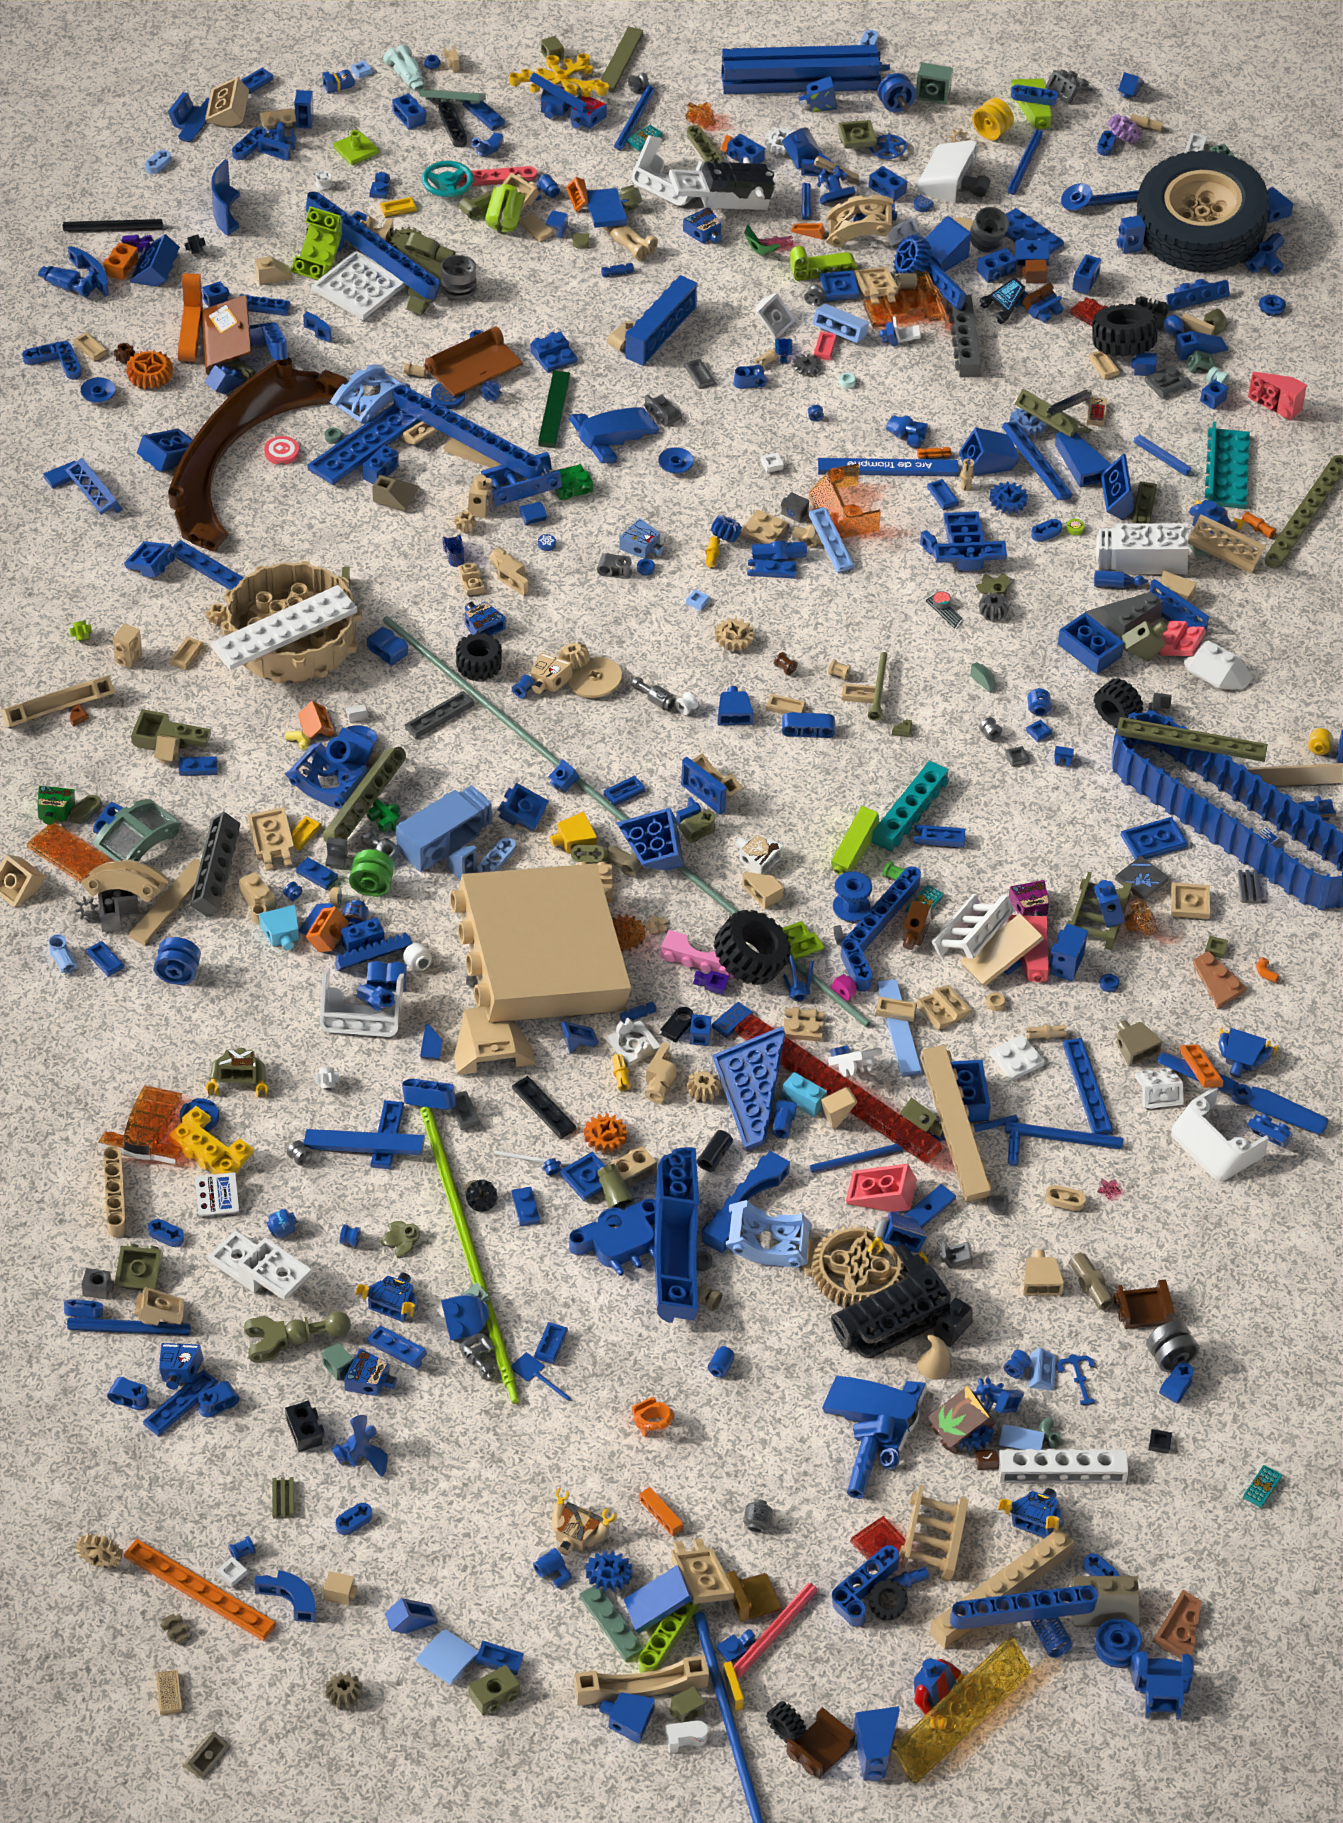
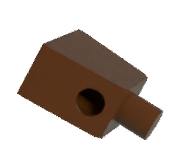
M912 901L903 926L902 940L904 941L903 947L905 949L913 950L915 945L921 946L930 926L931 905Z

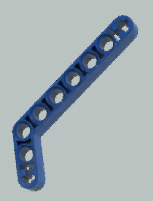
M907 867L842 942L841 959L849 976L856 983L858 991H868L872 983V971L863 952L920 887L921 871L917 867Z

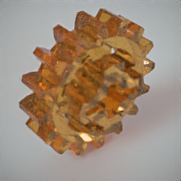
M618 914L617 919L612 917L621 952L625 948L628 951H631V947L637 949L638 944H643L646 931L645 925H641V920L636 921V916L629 918L628 914L625 917Z

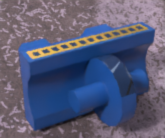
M1319 795L1315 796L1314 801L1299 802V804L1306 806V810L1312 814L1321 816L1323 821H1328L1330 817L1336 816L1332 799L1322 800Z

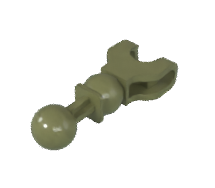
M333 1311L326 1317L325 1321L310 1324L307 1317H304L305 1322L300 1319H294L289 1321L286 1326L284 1321L277 1322L266 1316L249 1319L244 1323V1331L250 1338H263L261 1342L250 1346L248 1351L249 1359L254 1363L271 1361L278 1356L280 1351L289 1348L288 1343L301 1345L308 1339L309 1343H312L311 1335L327 1332L333 1337H343L351 1328V1320L342 1311Z

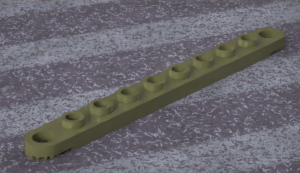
M1343 455L1332 457L1266 553L1265 564L1273 568L1280 567L1343 476V465L1336 463L1337 461L1343 463ZM1275 557L1278 559V561H1272L1270 560V558Z

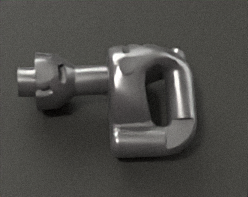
M371 831L363 833L361 836L363 845L375 846V850L387 855L390 854L389 856L393 861L401 851L400 847L387 838H383L380 841Z
M477 1333L463 1341L459 1346V1350L470 1365H477L481 1378L491 1380L495 1376L493 1374L495 1368L483 1361L487 1353L495 1349L488 1337L482 1333ZM481 1342V1344L471 1348L472 1345Z

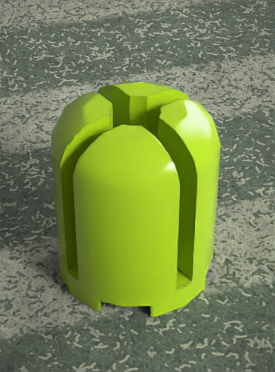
M502 184L501 187L496 188L494 186L485 217L487 225L492 229L498 231L501 221L503 226L502 232H511L516 229L526 197L525 193L522 195L516 190L517 187L509 184Z

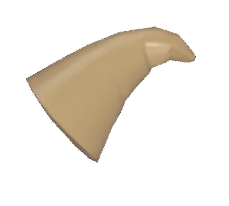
M928 1335V1340L932 1343V1347L918 1358V1370L929 1379H943L948 1376L952 1368L948 1347L940 1338Z

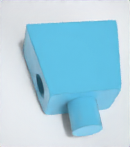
M295 905L259 913L260 927L271 945H282L284 950L293 949V942L299 940Z

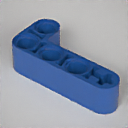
M890 1545L883 1547L833 1589L831 1594L833 1608L851 1626L861 1627L865 1624L866 1608L861 1600L871 1592L876 1584L887 1579L899 1568V1552L897 1548ZM873 1570L878 1571L876 1574H870L869 1572ZM855 1584L862 1585L860 1588L853 1587ZM840 1597L846 1598L844 1601H838L837 1599ZM853 1612H860V1613H861V1614L858 1615V1616L852 1615Z

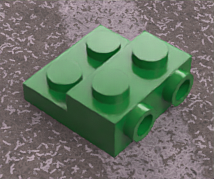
M581 464L551 471V473L555 471L560 472L562 487L555 489L560 500L593 492V481L588 471H584Z

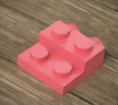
M1170 621L1167 626L1168 630L1163 633L1166 645L1159 653L1162 656H1193L1206 634L1205 628L1188 627L1186 621Z

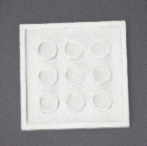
M355 251L311 286L312 291L364 320L407 285L374 260Z

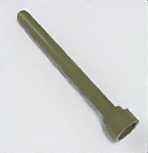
M886 652L880 654L873 705L868 709V718L872 721L881 720L883 715L880 703L888 657Z

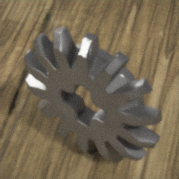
M809 353L807 357L804 354H801V357L796 356V359L792 361L794 363L792 367H796L794 371L799 370L800 375L802 373H805V376H808L810 373L814 375V372L819 373L818 369L822 370L823 368L821 366L823 365L821 359L816 358V355L810 357Z

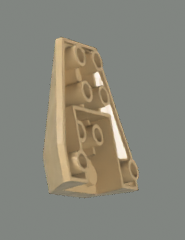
M485 1007L464 1009L454 1056L457 1075L476 1073L477 1062L514 1058L516 1067L535 1065L532 1046L515 1021L489 1023Z

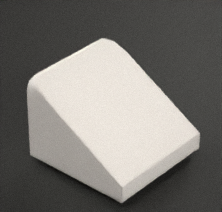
M364 704L346 707L349 722L368 720V713Z

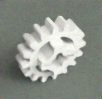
M780 126V129L774 127L773 131L768 130V134H765L766 149H770L771 153L776 152V155L782 153L785 156V153L788 152L781 141L787 135L794 132V129L789 130V127L783 129Z

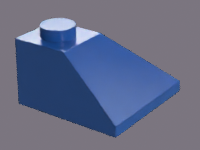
M800 128L787 135L781 141L797 169L802 167V159L815 160L819 156V152L822 153L808 128Z

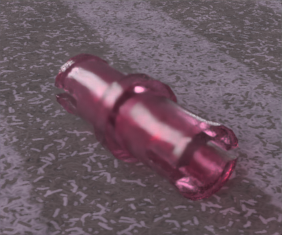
M790 235L760 238L758 243L762 246L779 244L780 247L793 246V240H791L793 237Z

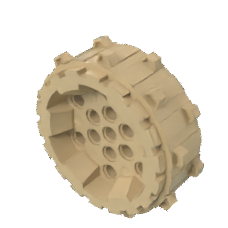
M309 561L256 567V571L244 577L233 590L226 591L224 598L227 602V621L221 622V633L227 636L337 585L354 603L353 595L350 589H348L349 581L345 577L339 578L329 570L322 567L313 566ZM357 607V613L243 664V666L264 679L267 677L271 678L272 682L286 683V681L299 683L306 682L309 678L314 680L328 676V671H333L350 653H356L358 650V642L355 640L356 622L362 620V609Z

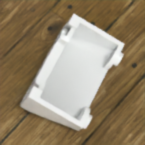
M969 140L939 144L937 147H934L928 165L922 176L917 179L918 193L955 203L958 198L957 189L960 190L963 177L968 168H974L976 164L978 142Z

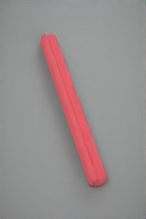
M808 1583L734 1665L737 1678H741L817 1593L815 1585Z

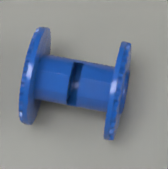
M851 871L843 873L835 881L834 888L838 896L833 901V911L841 920L848 922L861 921L871 908L867 898L872 893V882L866 875L860 872Z

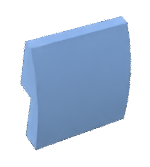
M444 1629L425 1647L417 1657L416 1662L451 1685L463 1675L465 1668L476 1660L479 1651L447 1629Z

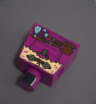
M1045 880L1010 886L1008 897L1018 914L1026 916L1048 915L1049 899Z

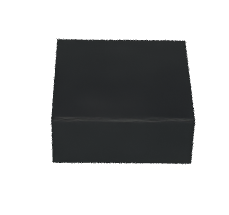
M1151 1429L1148 1450L1169 1454L1172 1432Z

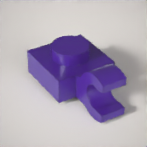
M126 235L122 237L121 241L124 244L137 247L138 252H142L144 248H151L150 242H154L152 235H146L143 238H140L139 235Z
M696 971L693 984L698 986L705 985V990L723 995L729 981V976L715 971H710V974Z

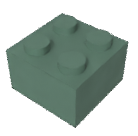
M921 62L917 74L916 99L947 105L951 93L953 68Z

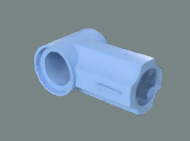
M61 934L51 936L49 938L51 957L55 959L61 973L73 972L77 968V963L67 946L66 938Z

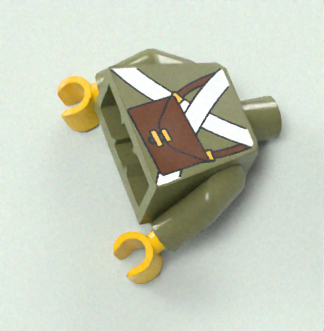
M242 1047L237 1050L228 1049L223 1056L213 1061L209 1077L211 1081L206 1084L208 1095L212 1088H215V1096L219 1094L218 1081L221 1083L256 1084L258 1082L256 1096L259 1097L260 1090L265 1091V1097L267 1096L268 1087L264 1084L266 1082L265 1064L255 1057L254 1051L246 1050Z

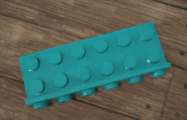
M1213 421L1212 427L1208 428L1207 436L1211 439H1208L1207 450L1210 451H1207L1206 462H1209V464L1207 463L1206 474H1209V476H1206L1205 486H1208V488H1205L1204 498L1208 499L1207 501H1214L1220 507L1246 509L1250 432L1216 428V421Z

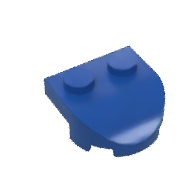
M464 1293L463 1295L441 1300L450 1341L473 1336L486 1325L489 1318L487 1304L484 1300L475 1296V1294Z

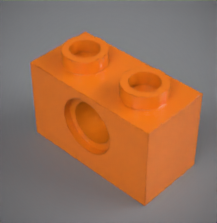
M337 907L323 908L307 933L306 938L318 952L332 951L341 937V929L346 928L349 922Z

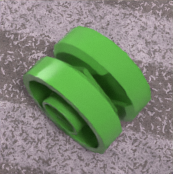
M372 849L362 850L354 857L349 884L359 894L373 897L383 896L390 889L395 863L390 856L381 851Z

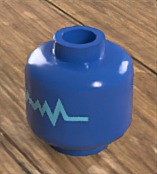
M281 1209L270 1214L268 1217L269 1221L266 1222L272 1236L276 1235L277 1238H283L294 1233L296 1230L295 1224L298 1223L294 1213H289L287 1209Z

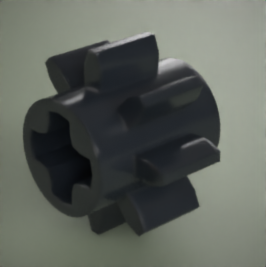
M199 234L187 237L188 242L184 243L186 251L191 250L192 254L204 251L203 246L206 245L204 237L200 238Z

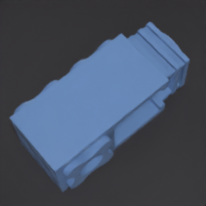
M472 785L469 788H465L464 791L458 792L454 790L445 794L441 799L429 804L428 807L420 812H416L412 817L400 822L396 826L397 846L401 850L400 854L418 871L422 872L430 869L438 861L446 859L451 852L458 850L480 836V830L492 824V804L484 794Z

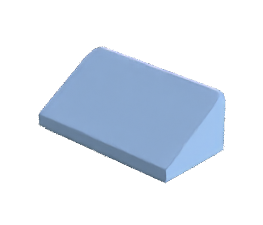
M1039 1347L1031 1353L1032 1362L1030 1364L1029 1388L1054 1390L1056 1355Z

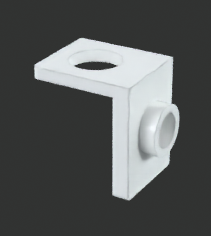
M893 317L898 343L921 338L919 325L899 329L896 317Z

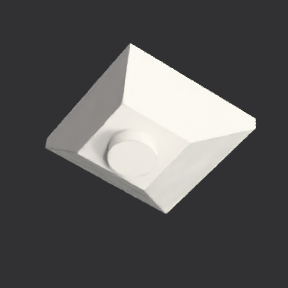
M778 293L763 298L755 306L757 315L775 340L796 321Z

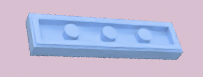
M826 507L810 511L808 515L836 572L839 573L854 568V563Z

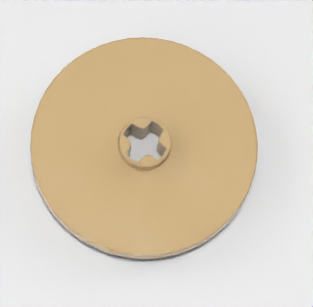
M591 657L586 666L576 670L572 669L573 677L567 682L569 688L575 694L586 698H598L612 693L619 687L622 681V672L619 665L610 659Z

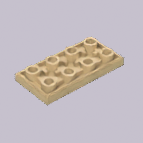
M1019 913L994 934L974 959L965 956L960 962L985 987L1043 941L1044 938Z

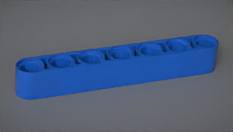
M1091 1585L958 1601L952 1606L950 1624L956 1629H969L1087 1614L1093 1612L1096 1607L1098 1591Z

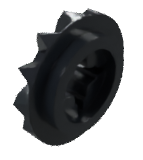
M484 1179L472 1182L466 1191L468 1205L478 1212L489 1211L495 1206L498 1199L497 1189L492 1182ZM480 1190L486 1193L489 1192V1194L485 1196V1201H483V1199L475 1200V1198L478 1197V1195L480 1194Z

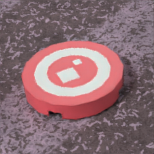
M287 436L274 437L265 444V457L274 464H289L298 458L299 445L294 439Z

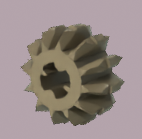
M340 1671L338 1677L332 1675L330 1677L331 1681L326 1683L325 1696L329 1699V1703L331 1705L336 1704L338 1710L342 1705H345V1708L348 1710L350 1703L356 1706L357 1699L362 1697L361 1691L363 1689L357 1675L351 1677L350 1671L346 1675H343Z

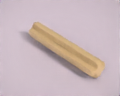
M817 156L814 161L815 166L826 169V171L833 173L832 170L836 169L835 167L837 166V164L820 156ZM840 166V169L848 174V177L845 179L856 184L859 180V175Z

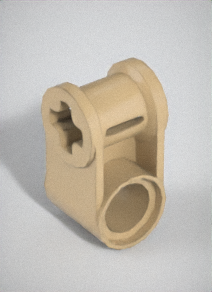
M625 321L615 331L610 333L607 343L620 352L625 351V334L628 329L635 325V322Z

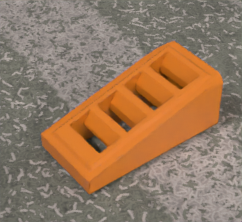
M575 177L566 186L575 212H579L588 203L585 180Z

